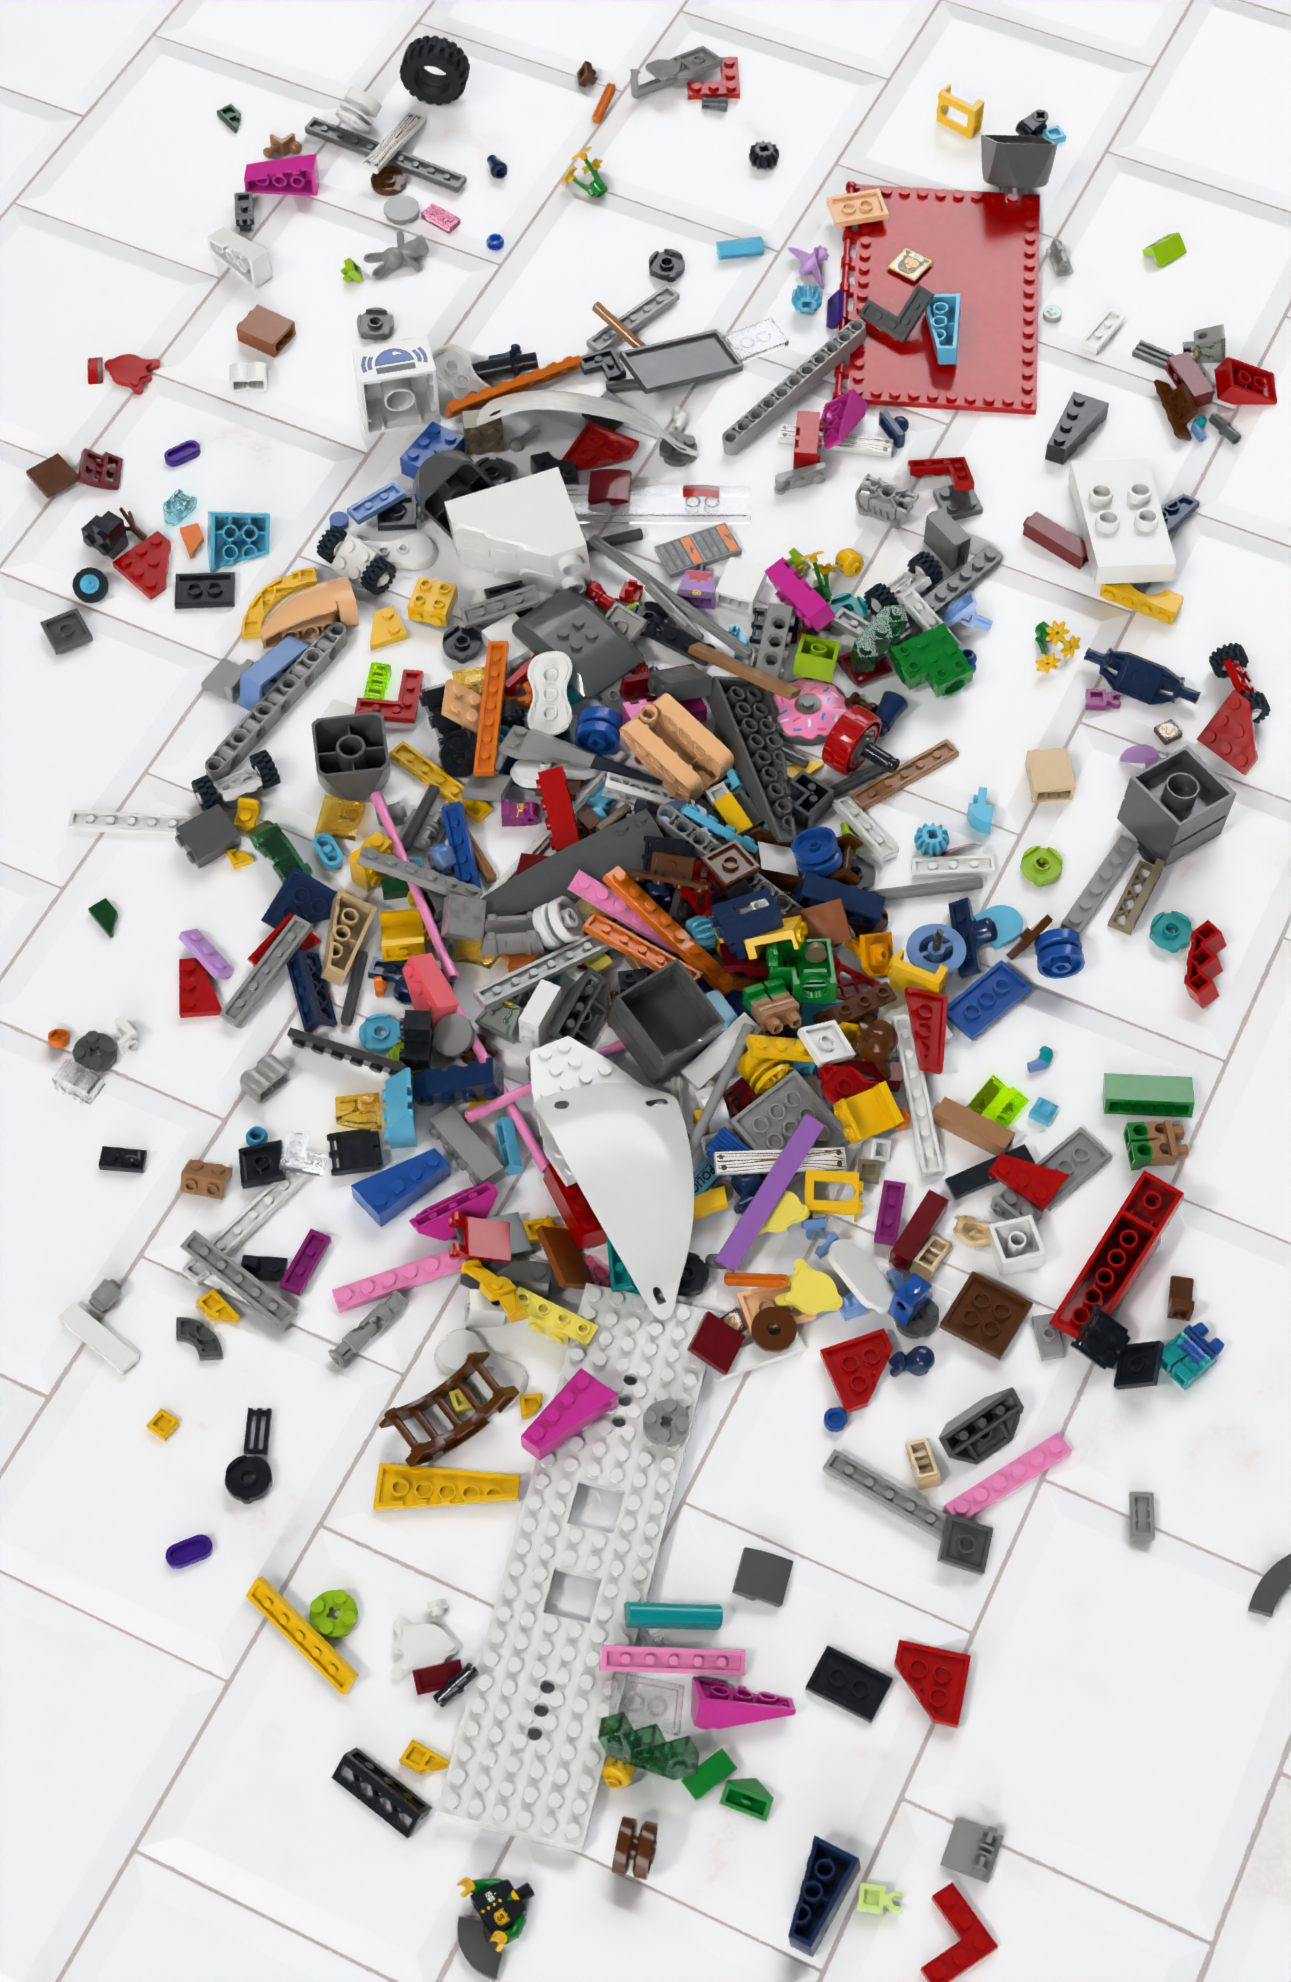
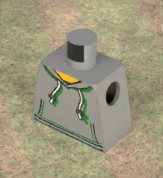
M1224 324L1195 330L1194 341L1183 342V353L1187 351L1189 353L1194 352L1197 363H1222L1225 360Z
M520 993L488 1010H482L474 1022L481 1028L514 1045L519 1033L518 1019L523 1012V1009L517 1005L523 995Z

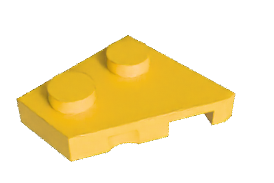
M394 605L375 611L370 639L371 650L407 639V633Z

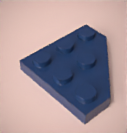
M294 866L261 921L275 929L290 913L299 916L311 924L329 920L332 901L337 892Z

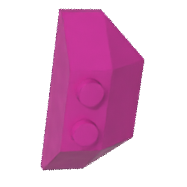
M489 1181L484 1182L482 1185L472 1186L425 1208L415 1218L409 1220V1222L419 1234L442 1241L455 1239L457 1236L454 1228L448 1227V1219L452 1218L451 1213L460 1212L468 1217L487 1218L498 1195V1191Z

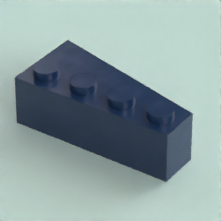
M805 872L794 888L791 899L805 909L842 898L848 923L875 928L882 919L886 897L876 892L861 890L854 885L839 883L835 879H826L818 874Z
M815 1835L788 1934L790 1946L812 1958L861 1869L858 1857Z

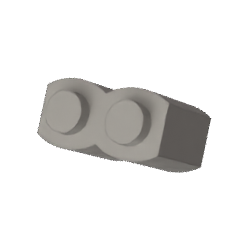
M270 1054L267 1057H262L256 1067L246 1070L241 1075L239 1080L240 1087L256 1103L260 1104L291 1078L290 1069L273 1054Z

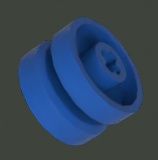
M591 706L581 710L578 715L575 744L601 756L616 752L620 742L621 716L613 709L604 706Z
M809 828L799 833L791 843V850L802 876L807 872L818 874L820 877H826L838 870L843 863V855L838 846L836 834L830 828Z
M1058 928L1048 930L1035 939L1034 948L1037 955V968L1041 975L1053 979L1066 978L1079 973L1084 968L1085 960L1082 952V941L1078 932L1072 929Z

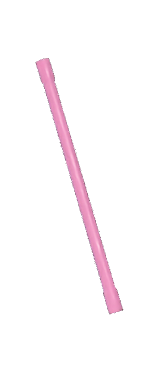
M382 792L372 793L370 798L376 812L379 814L389 840L393 843L396 857L410 862L389 814ZM407 882L440 960L443 973L448 982H453L459 978L453 961L450 959L421 887Z
M459 1004L454 1014H461L467 1018ZM475 1032L474 1043L471 1047L479 1062L486 1063V1058L490 1057ZM504 1084V1094H506L509 1091L506 1085ZM514 1101L506 1105L505 1108L531 1152L541 1174H545L547 1164H550V1161L539 1146Z
M618 1040L595 1052L608 1058L626 1048ZM531 1082L465 1111L468 1122L473 1123L489 1113L531 1094Z

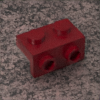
M742 1077L724 1091L723 1094L727 1109L730 1108L734 1113L731 1115L732 1118L758 1098Z

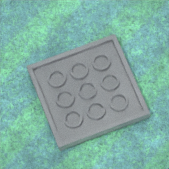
M796 1069L728 1122L751 1150L784 1149L806 1113L825 1125L811 1148L840 1147L848 1141L843 1133V1125ZM796 1172L785 1191L801 1179L805 1172Z

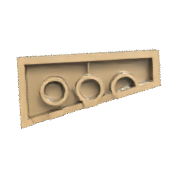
M339 889L332 901L321 978L337 986H341L346 978L377 907Z

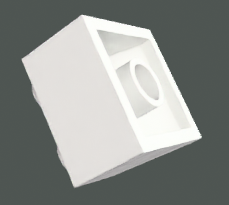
M1032 1215L988 1225L992 1254L1000 1276L1044 1265L1046 1252Z

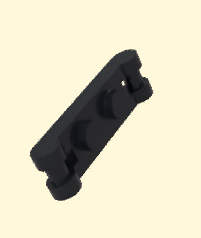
M654 615L652 617L650 626H647L644 630V634L647 637L702 666H707L709 662L689 654L688 649L690 645L700 642L716 650L712 644H706L664 622L659 616ZM657 628L660 629V630H662V632H661V633L657 632V631H656Z

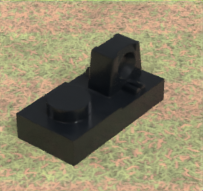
M102 1146L98 1165L99 1169L144 1173L147 1150Z
M243 1255L241 1266L258 1280L281 1282L287 1271L288 1258Z

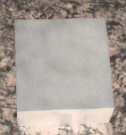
M449 894L445 897L441 937L475 944L483 940L486 900Z

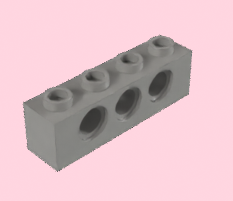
M769 603L755 667L780 680H783L784 669L781 668L782 662L786 663L788 651L785 650L786 644H790L792 637L789 629L790 626L794 627L796 615L793 614L792 606ZM776 625H781V626H783L784 628H782V629H776L775 626H776ZM778 643L780 646L772 647L771 644ZM774 661L776 664L768 665L767 662Z

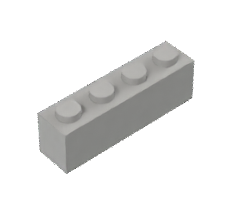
M452 1105L430 1119L431 1129L429 1131L435 1140L439 1139L445 1152L456 1159V1164L461 1171L465 1170L469 1174V1179L474 1186L482 1185L487 1181L494 1185L505 1178L504 1166Z

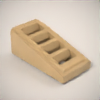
M933 1234L913 1259L909 1272L911 1274L916 1273L929 1282L951 1250L952 1245ZM933 1245V1246L937 1247L938 1249L942 1250V1252L938 1251L937 1249H935V1248H933V1247H931V1246Z
M928 1438L905 1443L918 1490L939 1486L941 1484L940 1472ZM922 1449H925V1450H926V1451L920 1452V1453H915V1454L913 1453L914 1451H918V1450H922Z

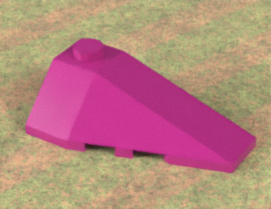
M692 1677L691 1717L694 1726L700 1729H721L791 1716L796 1713L791 1698L764 1691L754 1694L747 1690L745 1686L739 1685L738 1689L724 1686L725 1681Z

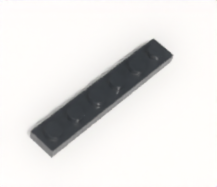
M291 1027L287 1033L292 1044L298 1048L304 1049V1047H308L320 1055L327 1053L338 1061L346 1059L354 1066L362 1067L364 1065L369 1067L371 1071L379 1074L383 1071L389 1073L388 1075L392 1077L403 1069L409 1068L406 1064Z

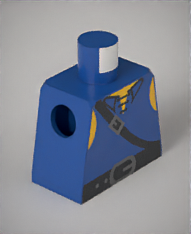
M912 1273L894 1293L888 1314L906 1327L933 1298L932 1285L918 1274Z

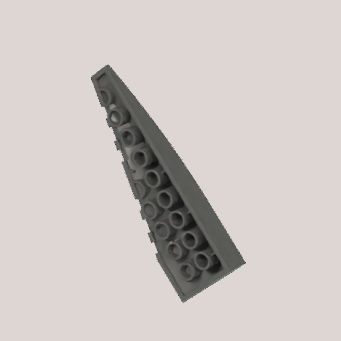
M713 676L712 696H706L723 742L734 756L733 765L753 804L777 842H792L796 837L794 818L791 817L792 803H789L788 797L790 795V788L787 787L786 783L788 774L785 754L781 749L783 740L779 735L781 730L780 723L777 721L779 713L771 691L741 677Z

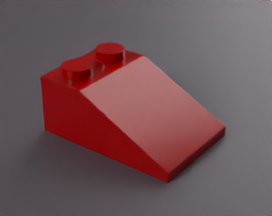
M1227 357L1214 369L1218 400L1232 405H1275L1277 403L1274 373Z

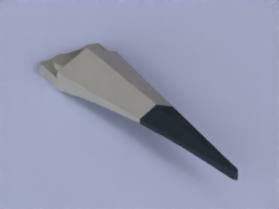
M513 725L499 747V753L515 759L568 764L611 772L655 785H661L662 783L660 779L534 728L527 730L524 727Z

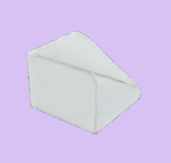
M874 1137L864 1140L862 1158L889 1162L891 1140Z

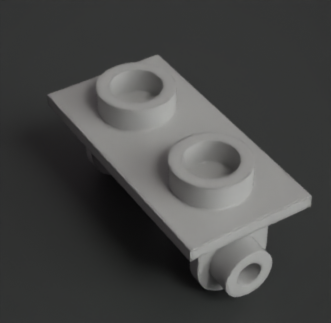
M1054 239L1051 248H1046V252L1055 274L1074 273L1062 242Z

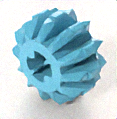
M804 282L803 286L797 285V288L793 290L791 303L795 311L800 310L801 314L804 312L810 314L811 311L817 312V309L821 307L823 295L818 286L814 287L812 283L806 285Z
M933 822L929 826L924 823L923 828L918 827L914 836V843L916 844V850H921L922 856L927 853L929 857H932L933 854L939 857L941 852L944 853L947 850L950 839L947 830H942V824L935 826Z
M699 915L686 921L685 931L705 951L715 946V931L709 918L705 915Z

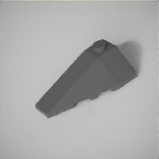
M493 1261L482 1264L484 1268L496 1276L508 1278L517 1288L522 1287L549 1301L553 1281V1270L550 1263L536 1261H511L510 1263ZM467 1273L461 1274V1285L469 1289H479L480 1282Z

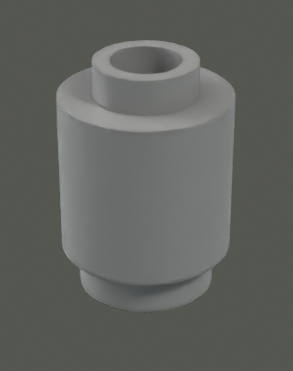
M399 802L387 805L394 825L403 823L404 818L407 817L405 806H401ZM376 812L378 824L383 826L379 814Z
M112 1278L110 1280L104 1279L90 1295L89 1304L100 1313L108 1310L122 1294L120 1291L121 1285Z

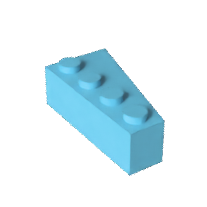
M934 294L933 299L925 310V316L938 364H957L961 297L960 294Z

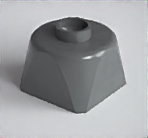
M981 135L983 180L988 184L1001 186V192L1007 194H1027L1028 188L1044 187L1049 181L1058 144L1041 136Z
M449 449L433 454L422 463L414 478L413 491L420 509L452 539L444 502L496 485L465 452Z
M376 711L317 718L311 724L318 781L329 795L344 801H360L370 798L372 793L381 791L390 778L391 771L384 716Z

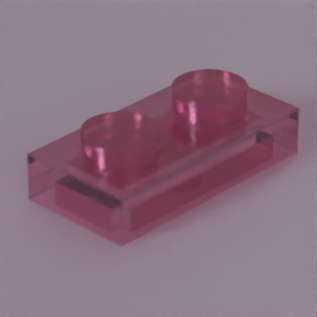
M434 203L421 212L423 220L448 234L461 224L460 218Z

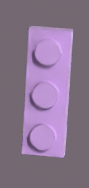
M197 928L180 933L178 939L215 980L232 976L234 971L232 966Z

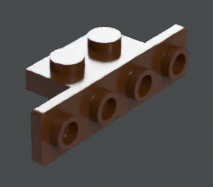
M1156 379L1154 381L1156 392L1161 399L1162 407L1166 411L1168 421L1174 430V435L1179 439L1190 441L1192 437L1187 424L1199 411L1187 384L1181 383L1172 392L1169 383Z
M654 851L650 871L630 868L626 871V875L632 876L631 879L637 881H644L645 878L652 880L654 884L665 885V882L672 883L675 888L685 889L688 886L693 887L694 891L702 893L713 888V883L693 879L696 858Z
M884 982L813 1015V1021L815 1024L835 1020L838 1025L842 1022L858 1024L862 1021L869 1023L877 1020L879 1008L896 1001L897 995L888 982Z

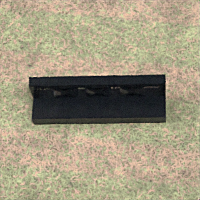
M357 1747L344 1754L331 1777L406 1838L411 1837L419 1821L428 1816L433 1808ZM345 1766L352 1771L354 1780L348 1781L341 1775ZM361 1783L370 1785L373 1795L367 1796L363 1793ZM381 1798H386L390 1801L392 1811H386L382 1808ZM405 1813L412 1819L408 1828L401 1823L399 1814Z

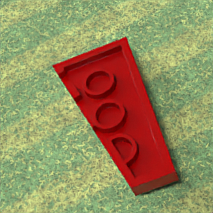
M907 986L904 991L919 1070L940 1075L943 1071L948 996Z

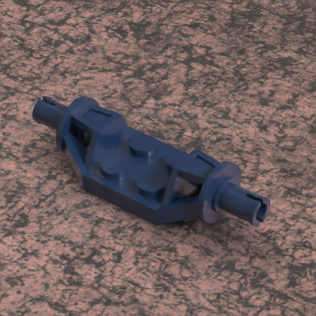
M1088 648L1085 653L1084 660L1100 665L1099 674L1104 676L1114 691L1149 705L1168 702L1174 704L1179 697L1194 704L1198 702V696H1200L1201 692L1185 687V677L1180 678L1163 665L1130 652L1113 651L1112 648H1109L1105 654ZM1107 667H1110L1117 671V675L1115 676L1112 672H1110L1107 669ZM1164 690L1172 692L1173 695L1161 694V692Z

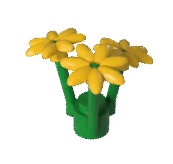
M587 147L582 152L574 155L572 161L578 157L582 161L584 160L586 166L582 167L584 175L591 172L594 180L589 184L591 188H588L576 179V176L573 174L577 170L575 166H572L562 178V186L565 183L568 184L569 181L575 182L587 191L591 197L595 195L599 198L608 190L597 172L601 168L600 164L603 160L595 158L592 162L588 161L586 152L591 150L592 147Z
M817 551L811 555L802 556L800 560L809 558L810 562L813 563L814 568L812 571H815L819 584L814 590L826 602L831 601L832 594L828 576L830 575L829 572H836L835 568L838 566L831 565L830 562L826 563L825 566L817 564V555L823 554L824 551ZM801 564L797 569H794L803 578V571L808 567ZM820 574H822V577H824V583H825V585H823L822 578H821V575H820Z
M1055 620L1053 621V627L1045 621L1036 626L1035 634L1037 637L1035 641L1038 643L1042 653V660L1035 661L1037 665H1040L1037 667V671L1044 669L1047 674L1050 668L1058 669L1056 663L1061 661L1060 658H1055V653L1047 656L1042 642L1053 640L1054 646L1058 644V641L1061 642L1064 648L1060 650V653H1064V659L1069 654L1074 656V650L1080 648V645H1078L1080 637L1075 639V636L1072 635L1070 640H1066L1063 636L1070 632L1069 629H1064L1065 621L1061 622L1059 626Z

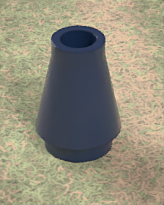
M490 155L487 158V163L491 175L497 179L504 178L507 175V165L495 155Z

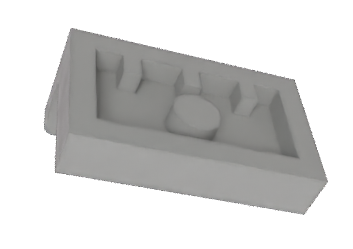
M1008 1187L999 1196L995 1195L991 1201L990 1207L997 1216L1003 1217L1006 1221L1032 1215L1036 1224L1043 1215L1022 1196Z

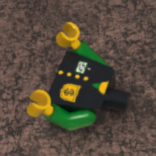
M464 1877L457 1883L456 1886H463L465 1888L460 1893L461 1897H466L470 1892L473 1893L470 1895L471 1903L492 1936L489 1943L492 1941L499 1943L496 1951L500 1952L504 1945L520 1937L527 1922L526 1916L528 1915L524 1902L535 1896L528 1882L517 1889H514L508 1879L502 1880L500 1878L472 1880Z

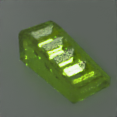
M371 662L363 698L385 699L392 675L390 664ZM370 693L380 694V696L370 695Z

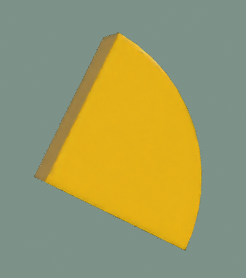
M236 849L226 850V855L234 870L253 863L252 856L247 852L237 851Z
M543 1393L519 1395L522 1420L534 1416L541 1408Z

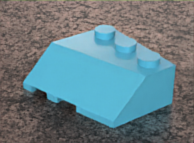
M405 1068L385 1081L386 1089H382L383 1103L386 1102V1108L383 1109L384 1122H387V1128H384L385 1141L390 1142V1149L417 1147L411 1069Z

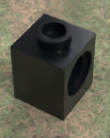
M517 698L504 700L501 725H506L510 729L513 725L522 727L523 718L526 716L524 706H521Z

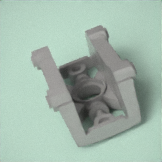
M867 474L855 493L856 506L860 515L866 516L867 514L889 523L895 529L902 525L919 498L918 493L914 494L909 492L907 488H899L882 481L881 478H874L870 474ZM861 491H868L870 492V494L867 495L865 493H862Z
M528 912L527 915L514 916L489 914L484 923V936L481 947L482 957L486 955L498 957L504 954L517 955L522 953L531 955V953L540 952L545 954V946L534 929L533 912Z

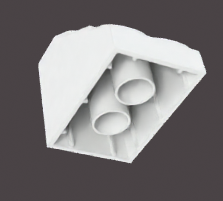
M558 467L444 502L453 544L460 563H464L474 569L493 573L495 578L512 582L522 580L526 586L535 584L539 592L555 595L563 589H571L578 595H581L586 591V585L592 581L587 544Z

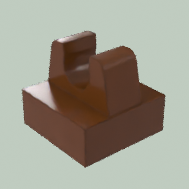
M585 61L577 72L580 86L594 85L598 80L595 77L597 72L592 69L591 62Z

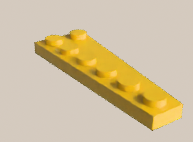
M379 1463L373 1508L379 1511L518 1501L521 1478L520 1475Z

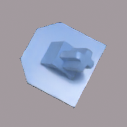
M971 590L958 600L956 599L951 602L940 617L947 627L959 622L969 627L974 625L989 631L993 623L992 620L976 613L974 608L977 606V602Z

